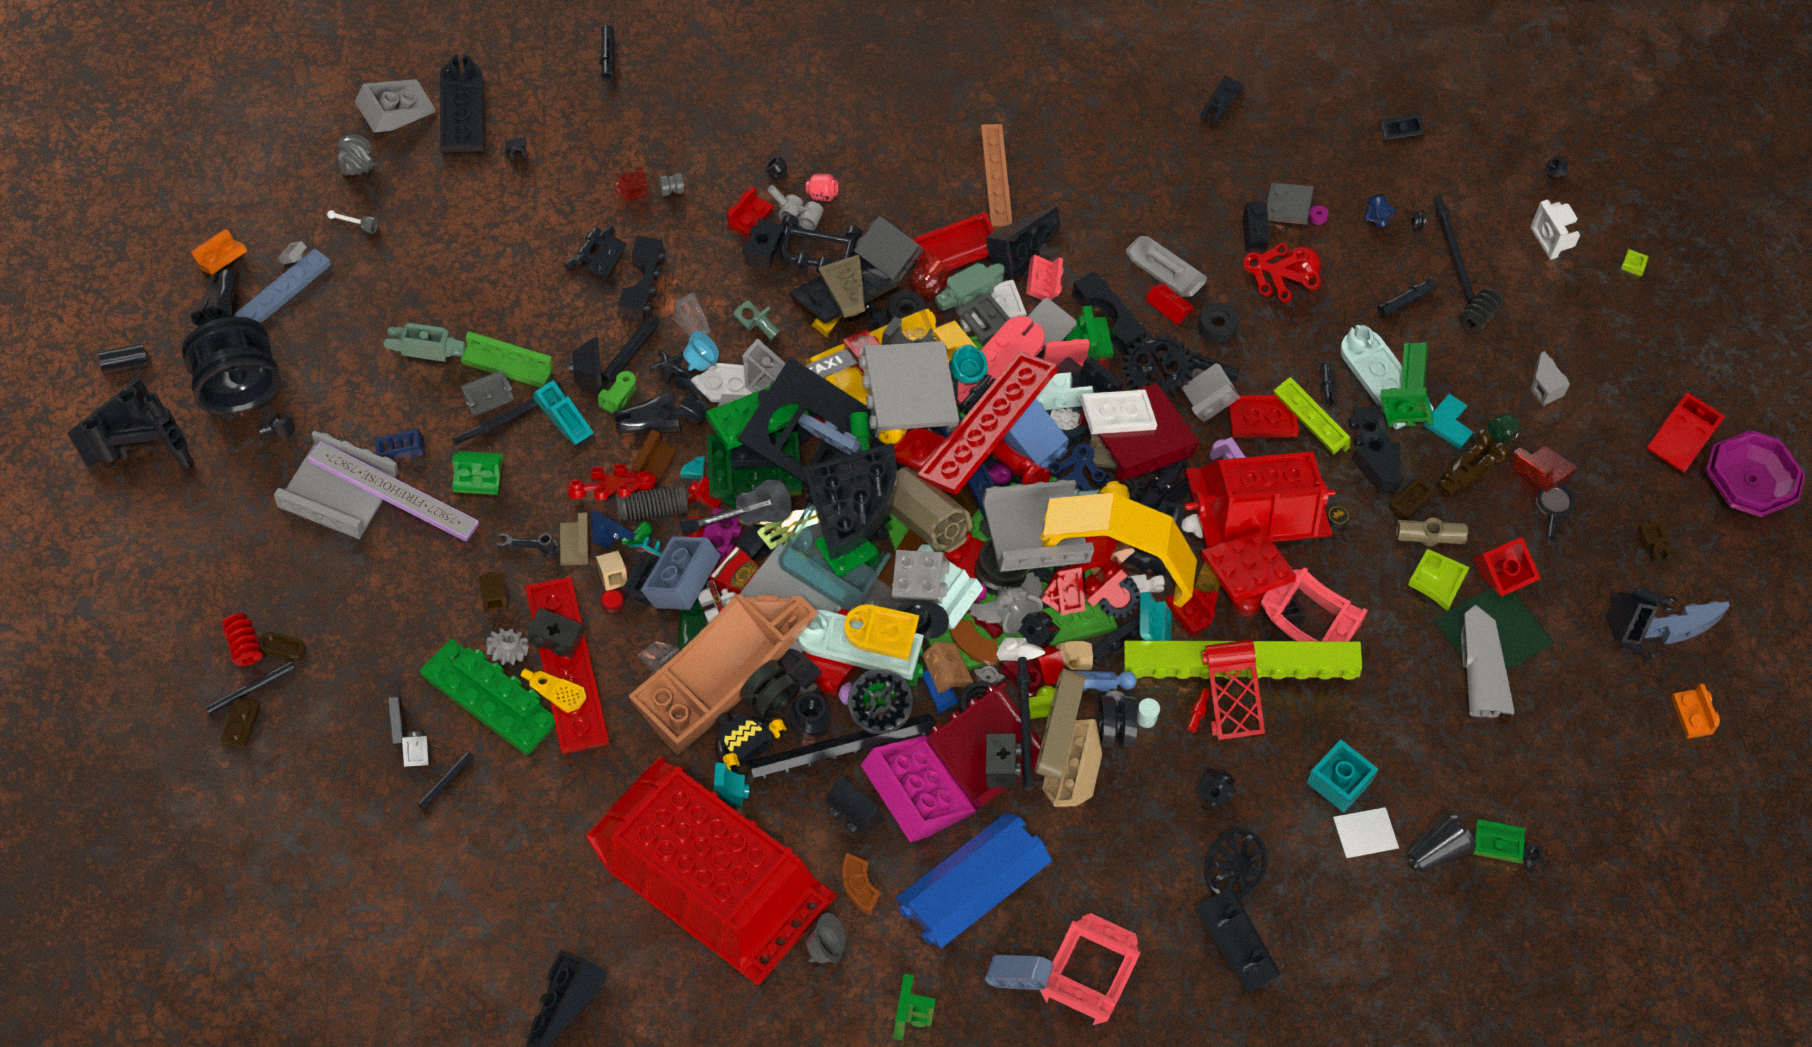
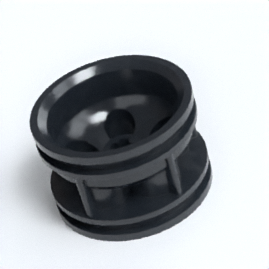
M226 317L210 321L191 332L182 344L181 353L185 367L193 376L191 388L197 405L204 411L219 415H232L250 411L273 398L281 386V376L277 363L271 353V343L267 331L260 322L254 319Z

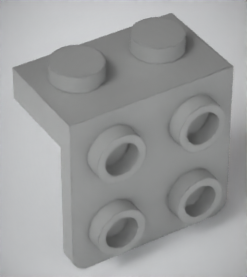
M1044 298L1028 316L1033 319L1034 325L1039 323L1043 328L1045 342L1040 352L1044 351L1046 343L1052 341L1062 342L1077 326L1076 320L1049 298Z
M1214 364L1189 381V385L1183 386L1185 394L1193 405V412L1203 422L1241 398L1219 364Z

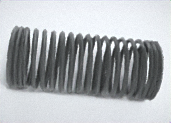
M678 485L677 488L676 486L673 488L670 486L669 489L666 487L665 490L662 487L661 491L658 488L657 491L653 489V492L650 489L649 493L645 490V494L642 490L641 494L637 491V493L633 492L628 497H618L616 494L619 522L629 521L627 504L630 521L633 520L631 503L634 520H637L635 502L638 519H641L639 501L644 520L643 500L646 517L649 519L647 499L650 516L653 518L651 498L654 515L657 518L655 497L658 514L661 517L659 496L662 513L665 517L663 495L667 516H669L668 499L671 515L673 516L672 498L675 515H677L676 497L679 514H687L688 504L685 486Z

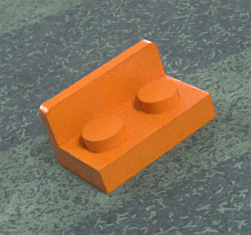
M224 229L191 251V254L200 270L213 275L247 252V249L243 243L233 239L229 230Z
M1699 684L1696 690L1673 693L1671 699L1686 739L1712 735L1719 726L1720 718L1718 713L1714 711L1710 692L1706 690L1705 684Z

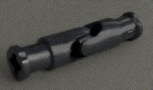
M1187 459L1181 460L1178 465L1175 462L1161 467L1156 475V479L1147 485L1138 497L1137 503L1155 510L1166 496L1168 488L1172 487L1179 479L1180 472L1188 467Z

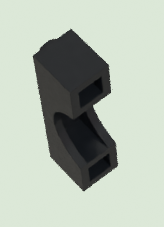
M641 236L636 237L632 251L633 266L639 269L644 276L637 284L622 288L618 303L619 319L643 323L646 315H650L652 309L650 299L655 297L657 289L655 281L656 279L659 280L661 275L660 262H664L666 256V249H663L662 240Z
M1094 271L1074 282L1072 296L1082 307L1091 306L1092 309L1107 313L1113 319L1115 325L1112 328L1111 342L1122 355L1127 354V347L1134 349L1133 341L1140 343V336L1145 339L1147 331L1144 325L1135 319L1132 311L1124 306L1117 293L1112 292L1103 277H1100Z

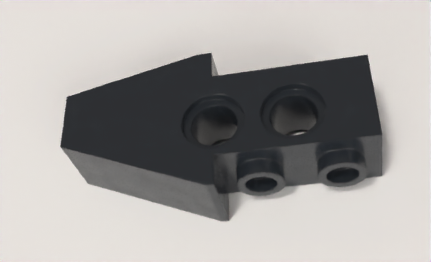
M1380 405L1354 408L1352 416L1348 420L1349 428L1354 433L1355 450L1352 460L1379 494L1395 493L1401 482L1400 443H1390Z

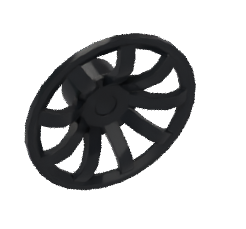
M1232 829L1221 834L1213 842L1205 858L1204 876L1209 889L1215 895L1221 893L1217 885L1226 879L1230 880L1225 890L1230 887L1233 888L1235 883L1239 882L1243 891L1236 894L1239 900L1250 895L1259 886L1267 867V852L1262 840L1250 830ZM1237 835L1247 836L1243 842L1242 851L1237 844ZM1228 838H1230V845L1234 855L1220 845ZM1254 840L1260 850H1256L1249 855V845ZM1217 850L1223 857L1229 860L1228 863L1211 862L1215 851ZM1261 856L1262 863L1259 870V865L1255 859ZM1210 869H1224L1227 872L1220 874L1212 880ZM1257 877L1255 882L1248 888L1246 882H1251Z

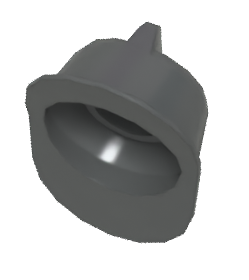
M822 914L818 919L815 929L806 939V947L809 952L808 961L810 963L815 961L820 964L827 962L838 963L841 959L846 943V934L842 923L833 914Z

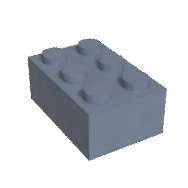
M672 536L641 591L654 608L690 610L721 555L708 538Z

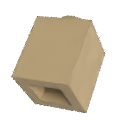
M619 551L596 556L599 575L605 590L623 587L628 579L626 567Z

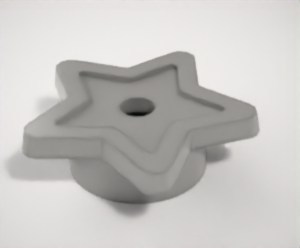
M993 665L974 670L978 681L996 684L1004 679V675L999 674Z

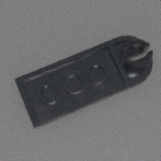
M458 54L453 55L440 71L441 153L484 151L482 71L465 54H462L463 76H459Z

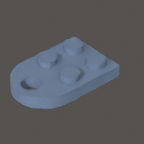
M802 414L798 420V424L805 430L848 455L863 451L861 444L856 441L857 438L848 432L842 434L835 425L828 421L822 423L806 414Z

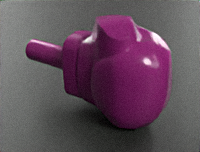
M997 463L991 468H987L995 484H1005L1011 479L1012 472L1006 465Z

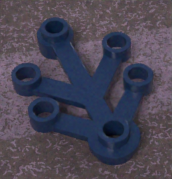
M1089 444L1077 445L1072 451V456L1060 463L1057 461L1051 462L1048 466L1051 476L1058 477L1065 469L1075 465L1073 472L1059 479L1066 481L1075 480V489H1078L1080 486L1083 491L1096 490L1092 488L1083 475L1085 466L1092 474L1095 484L1102 485L1106 482L1105 472L1099 469L1093 461L1095 453ZM1081 452H1087L1085 455H1079ZM1054 467L1059 468L1058 471H1052ZM1097 475L1103 476L1101 479L1095 478Z

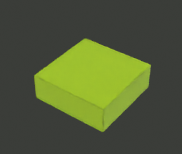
M1628 249L1621 269L1642 276L1649 256Z

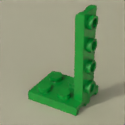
M1427 342L1404 343L1401 389H1381L1380 398L1389 427H1393V423L1406 422V426H1415L1416 422H1428L1429 425H1433L1434 417L1427 389L1425 388Z

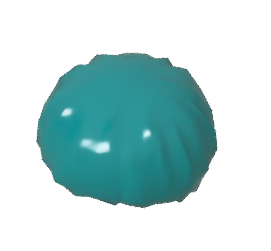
M963 345L952 354L949 361V369L954 378L960 383L972 384L977 383L986 375L988 362L985 354L975 346Z

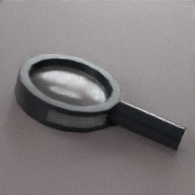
M1560 483L1545 484L1539 489L1535 499L1539 512L1549 518L1547 539L1551 541L1556 539L1558 519L1566 518L1572 512L1575 505V496L1572 491Z

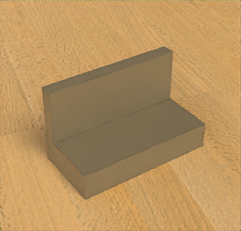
M578 513V522L560 523V565L588 564L587 513Z

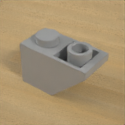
M1545 351L1540 354L1536 363L1531 391L1544 406L1563 397L1570 385L1567 377L1560 372L1554 360Z

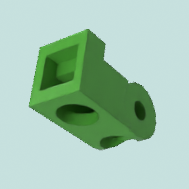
M629 371L620 372L610 390L602 389L599 393V407L612 414L614 411L624 408L636 391L634 374Z

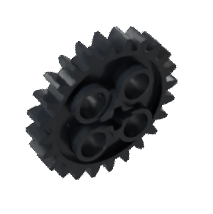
M1157 332L1154 338L1151 333H1148V339L1145 340L1144 337L1140 336V343L1132 342L1134 349L1127 347L1128 355H1123L1124 363H1122V369L1124 371L1122 373L1123 378H1126V385H1131V391L1157 383L1166 396L1170 393L1175 397L1176 389L1183 392L1182 384L1189 385L1187 378H1192V371L1190 370L1194 369V365L1191 363L1193 357L1189 355V347L1184 348V341L1177 343V336L1170 340L1169 333H1166L1164 338L1161 337L1160 332ZM1162 350L1167 351V353L1164 355L1157 354L1159 351ZM1149 351L1153 354L1158 367L1162 368V374L1168 381L1163 380L1158 367L1154 366L1153 359L1148 353ZM1140 361H1147L1145 365L1138 364ZM1170 368L1178 369L1175 372L1168 371ZM1151 378H1157V379H1158L1156 382H1149V381H1148V380L1151 379Z

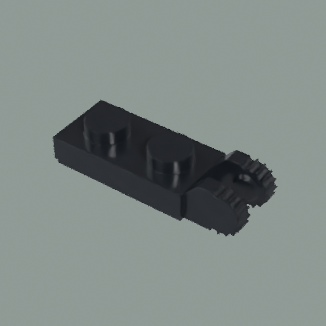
M1225 75L1205 105L1200 117L1205 119L1210 111H1213L1215 114L1212 118V123L1217 124L1234 103L1244 84Z
M1139 615L1092 648L1094 665L1104 662L1109 652L1113 651L1115 653L1124 646V641L1129 638L1134 640L1140 635Z

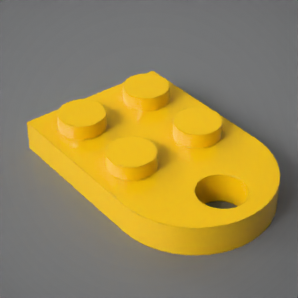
M860 605L853 608L847 614L844 622V634L847 641L857 649L909 661L919 615L875 605ZM859 621L863 626L859 629H854L850 626V623Z

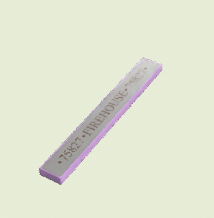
M322 441L319 442L308 457L310 463L465 542L469 540L479 525L478 520Z

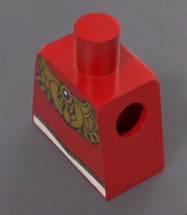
M736 546L709 576V580L714 581L719 593L723 589H728L729 593L740 594L760 569V566Z

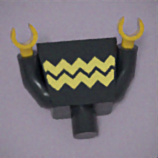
M723 712L716 718V723L721 727L717 731V740L715 742L716 759L720 763H725L730 771V766H732L737 772L747 765L746 762L754 760L772 747L771 734L775 738H779L780 733L778 731H786L787 728L781 719H775L770 722L752 716L749 717L744 713L732 719L727 712Z

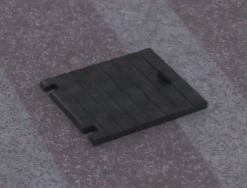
M860 256L864 303L898 286L896 281L891 280L888 275ZM821 276L789 292L790 297L825 324L842 315Z

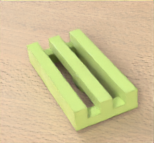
M783 521L772 522L763 526L758 531V535L771 550L775 549L779 543L785 544L795 537L793 533L788 535L787 531L789 528L787 526H781ZM776 529V531H774V532H772V533H770V534H768V535L765 534V533H767V532H769V531H772V530ZM779 535L782 536V538H780V539L774 541L773 543H772V541L770 540V539H773V538H775V537H777V536H779Z

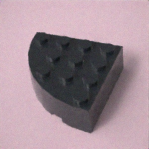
M893 443L803 468L830 561L844 556L863 545L877 532L886 520L894 503L897 490V463Z

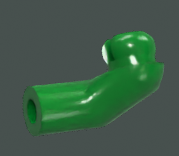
M648 521L640 522L634 531L635 535L632 541L622 537V545L642 544L645 538L649 537L652 532L651 524Z

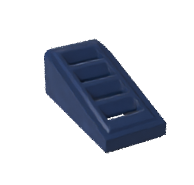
M413 429L375 438L376 455L391 459L425 455L424 436L419 429ZM393 443H397V449H394ZM384 444H388V451L384 452Z

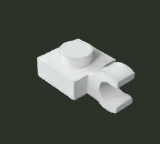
M1146 574L1130 576L1136 583L1140 594L1143 592L1164 591L1163 585H1165L1163 576H1155L1150 580H1147Z

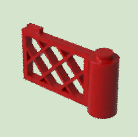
M1253 640L1205 646V651H1201V660L1203 665H1207L1215 718V721H1210L1212 736L1217 735V740L1265 734ZM1251 668L1252 679L1245 685L1236 677L1241 670ZM1228 671L1236 672L1234 673V675H1231ZM1224 672L1231 677L1223 689L1215 683L1214 673ZM1233 680L1244 687L1236 699L1226 692ZM1252 683H1253V690H1254V691H1252V690L1249 688ZM1216 688L1221 691V692L1218 694V696H1217ZM1246 691H1249L1255 697V702L1250 709L1239 702ZM1223 694L1234 701L1227 712L1218 706V700ZM1236 704L1247 711L1240 722L1229 715ZM1255 707L1257 715L1254 712H1252ZM1219 711L1224 714L1221 719ZM1251 714L1257 718L1259 729L1248 730L1242 724ZM1228 717L1237 726L1232 733L1222 734L1221 724ZM1240 727H1241L1243 730H1245V731L1237 732Z

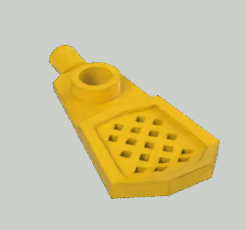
M525 668L521 673V677L530 681L531 688L566 713L579 709L586 700L584 687L559 679L542 671L533 673ZM545 679L547 683L542 685L539 681Z

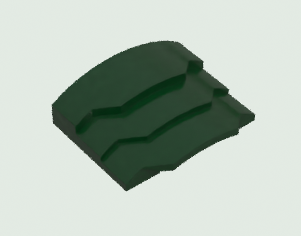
M775 432V442L778 441L783 432ZM791 432L781 447V451L800 463L798 432ZM707 434L710 497L721 499L730 509L736 508V497L738 494L751 491L761 482L768 479L782 481L786 485L791 497L802 494V482L778 466L731 468V451H727L717 434Z

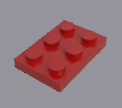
M1275 395L1240 396L1241 398L1228 406L1232 438L1298 437L1297 417Z

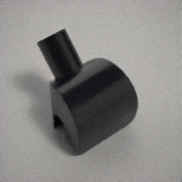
M277 413L269 424L259 427L261 435L273 432L279 439L289 438L295 430L292 418L286 415L281 419L279 417L281 414Z

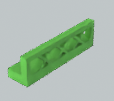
M469 331L466 335L467 348L461 358L462 364L491 373L503 370L507 378L540 388L548 384L553 373L551 356Z

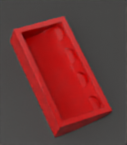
M987 213L978 214L913 238V241L925 249L915 262L917 269L930 279L989 257L985 237L993 233L994 229Z

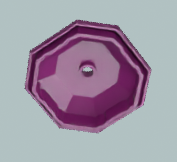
M1752 430L1714 444L1706 468V473L1730 507L1759 517L1799 502L1805 479V473L1780 439Z

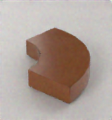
M972 620L959 621L954 629H949L953 642L970 659L982 664L997 666V641L988 640L979 635L974 629Z
M846 853L842 868L844 889L851 902L863 913L871 916L881 896V892L874 888L868 880L867 870L869 862Z

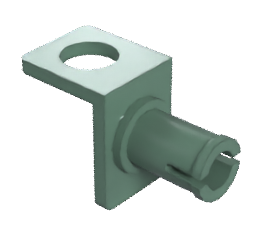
M746 300L733 312V315L749 332L754 327H759L770 341L781 331L767 318V314L771 309L769 306L760 312L749 300ZM742 310H751L753 318L751 320L743 318Z

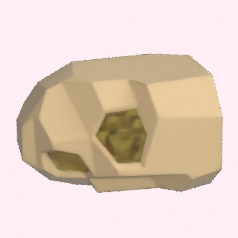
M1069 641L1056 645V648L1061 651L1064 665L1069 669L1092 670L1093 652L1091 643Z

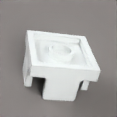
M1549 200L1540 202L1530 228L1551 260L1557 258L1562 250L1575 247L1580 234L1578 231L1568 234L1565 228L1566 225L1577 221V217L1569 204L1561 205L1560 202L1550 204Z

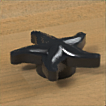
M659 350L658 355L661 357V361L649 367L650 372H661L666 384H669L670 378L679 375V373H688L687 369L680 366L684 357L683 352L670 357L663 350Z

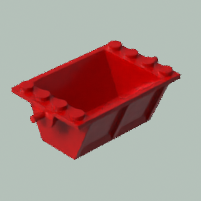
M1313 451L1223 459L1201 468L1185 470L1193 503H1184L1185 510L1196 509L1207 548L1260 530H1264L1272 542L1332 536L1324 507L1328 503V497L1335 496V490H1327V486L1321 478Z

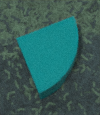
M705 456L696 457L684 465L681 470V478L701 479L704 476Z

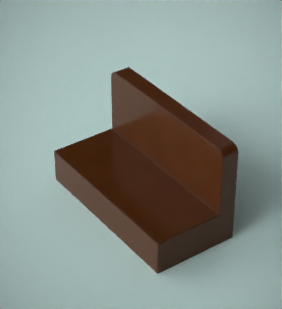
M651 430L632 464V471L635 473L641 471L651 472L656 475L655 485H658L676 454V448L661 443L660 432Z

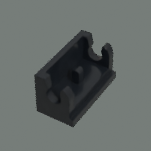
M642 552L623 587L625 600L648 608L650 601L641 589L659 558L648 554V552Z

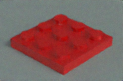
M1264 530L1202 550L1201 557L1233 603L1296 582V574Z

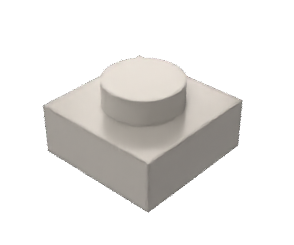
M302 241L290 243L278 259L283 265L288 263L294 264L303 257L302 252L307 246Z

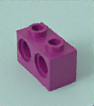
M714 508L712 515L724 510ZM738 516L706 526L702 537L708 538L713 546L721 545V547H715L721 555L718 563H721L735 548V539L741 537L743 531L741 519Z

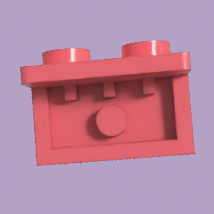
M1033 255L1029 262L1026 294L1040 300L1044 298L1052 300L1059 296L1062 290V285L1060 284L1064 271L1062 267L1063 259L1058 257L1054 262Z

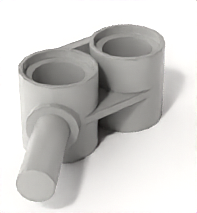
M774 185L768 188L767 191L779 203L781 209L778 216L781 220L785 215H793L799 219L798 226L809 230L816 229L824 212L820 204L807 202L805 207H803L804 203L799 197L788 195L785 198Z

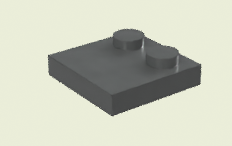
M1271 182L1267 202L1268 221L1307 225L1314 186Z

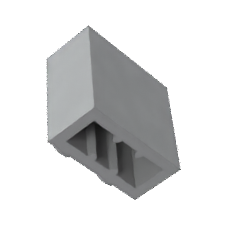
M896 550L892 597L896 601H920L942 604L943 597L947 595V583H944L945 574L949 573V560H946V556L941 552Z

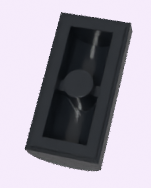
M144 343L98 351L103 375L148 366Z

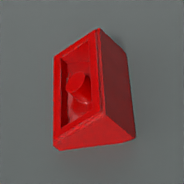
M1164 283L1153 286L1146 297V301L1175 324L1181 323L1195 310L1194 306Z

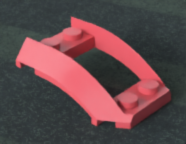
M1305 567L1303 570H1293L1296 574V582L1267 591L1260 604L1270 619L1294 641L1319 642L1298 629L1282 615L1298 588L1318 605L1337 616L1321 642H1350L1357 629L1361 627L1368 611L1365 608L1362 610L1352 605L1351 601L1325 587Z
M1092 913L1083 916L1082 920L1072 921L1052 962L1054 966L1046 989L1040 990L1046 1003L1050 998L1094 1018L1093 1025L1108 1021L1141 953L1137 948L1138 940L1136 934ZM1080 936L1125 956L1107 995L1101 994L1062 975Z

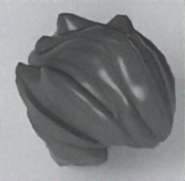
M354 134L343 136L339 139L338 147L340 153L338 160L343 175L369 173V170H372L373 166L377 165V161H373L372 148L367 139Z

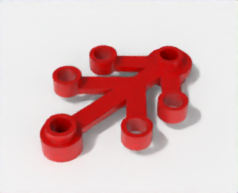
M1279 243L1275 248L1263 254L1257 252L1249 253L1244 258L1243 266L1247 272L1255 275L1259 285L1258 290L1264 297L1270 296L1273 292V288L1266 282L1262 270L1269 272L1279 292L1278 298L1281 302L1288 303L1292 300V293L1286 288L1282 277L1303 283L1311 291L1318 289L1321 285V278L1316 272L1310 271L1302 274L1286 269L1296 263L1304 264L1308 261L1309 255L1304 249L1297 250L1295 254L1275 264L1268 263L1267 261L1276 256L1283 258L1289 254L1288 246L1285 243ZM1285 247V251L1279 253L1280 248ZM1300 254H1305L1303 259H1298ZM1253 261H1258L1256 266H1251ZM1315 279L1316 284L1310 285V281ZM1264 287H1269L1267 292H1262ZM1288 293V297L1282 299V295Z
M625 464L613 466L614 476L604 473L603 467H593L590 469L591 479L601 480V482L583 484L582 480H572L567 486L568 497L571 499L585 497L588 490H594V498L596 500H605L615 491H617L618 497H628L637 489L650 490L654 488L656 475L649 471H641L639 473L628 471Z

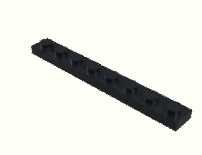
M928 713L908 719L899 729L887 734H874L864 730L751 760L746 763L751 776L762 779L770 776V773L778 771L789 772L793 770V767L800 765L811 766L816 764V761L823 759L834 760L839 755L845 753L856 754L864 748L884 746L885 743L890 741L900 742L908 739L909 736L927 735L930 733L929 730L936 726V721Z

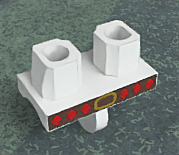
M713 580L707 582L708 588L702 590L698 595L701 607L712 603L715 605V608L704 611L708 624L736 594L734 592L729 593L728 589H723L721 591L722 596L720 597Z

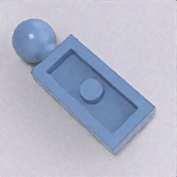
M1073 671L1086 676L1083 691L1087 690V688L1109 691L1117 689V685H1120L1125 690H1130L1137 683V678L1131 671H1124L1119 676L1115 672Z

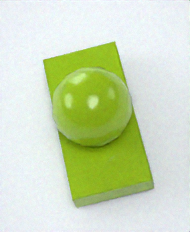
M1049 685L1042 686L1037 691L1036 697H1029L1030 719L1049 716L1055 692L1054 687Z

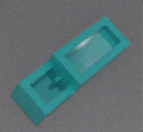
M554 380L535 391L532 397L575 446L594 434L568 396H564Z

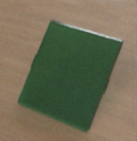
M1491 588L1465 600L1464 603L1434 619L1462 657L1461 632L1465 624L1464 613L1477 605L1496 621L1506 670L1520 665L1524 660L1554 644L1553 640L1515 591L1499 597Z

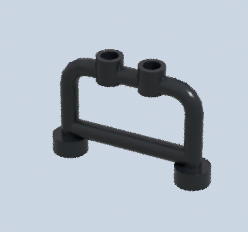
M785 215L781 222L784 232L779 253L785 261L795 263V268L798 271H806L808 266L816 267V272L819 274V267L834 263V261L827 257L811 258L805 253H799L798 255L790 254L788 247L791 235L845 244L844 260L853 257L855 244L862 237L863 232L856 226L847 227L844 236L798 228L799 219L793 215Z

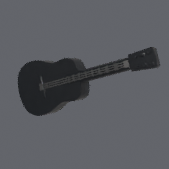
M768 479L761 482L755 489L738 494L736 497V508L699 519L682 520L679 524L682 534L688 535L700 530L702 527L738 516L745 525H752L759 521L779 522L786 519L791 513V496L782 481Z

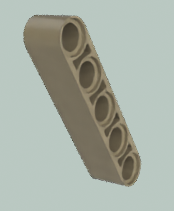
M1064 668L1059 674L1036 763L1035 773L1055 780H1059L1062 775L1085 684V675Z

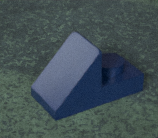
M592 511V537L595 543L608 549L615 538L621 541L623 537L632 541L635 535L634 532L598 511Z

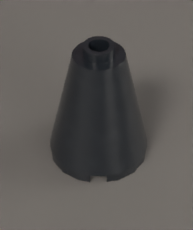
M1446 809L1408 852L1409 859H1407V862L1415 872L1419 870L1423 873L1475 849L1476 842L1466 826L1463 828L1458 823L1460 819L1452 811Z

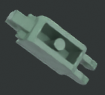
M977 263L949 277L946 290L935 297L936 305H938L941 311L952 307L958 310L988 292L992 294L994 287L1003 281L1004 266L999 263L986 268L983 264Z
M407 323L404 325V328L389 327L387 334L391 338L384 341V347L390 350L401 351L403 356L446 362V358L450 356H463L465 351L464 341L455 340V338L450 337L449 331L445 328Z

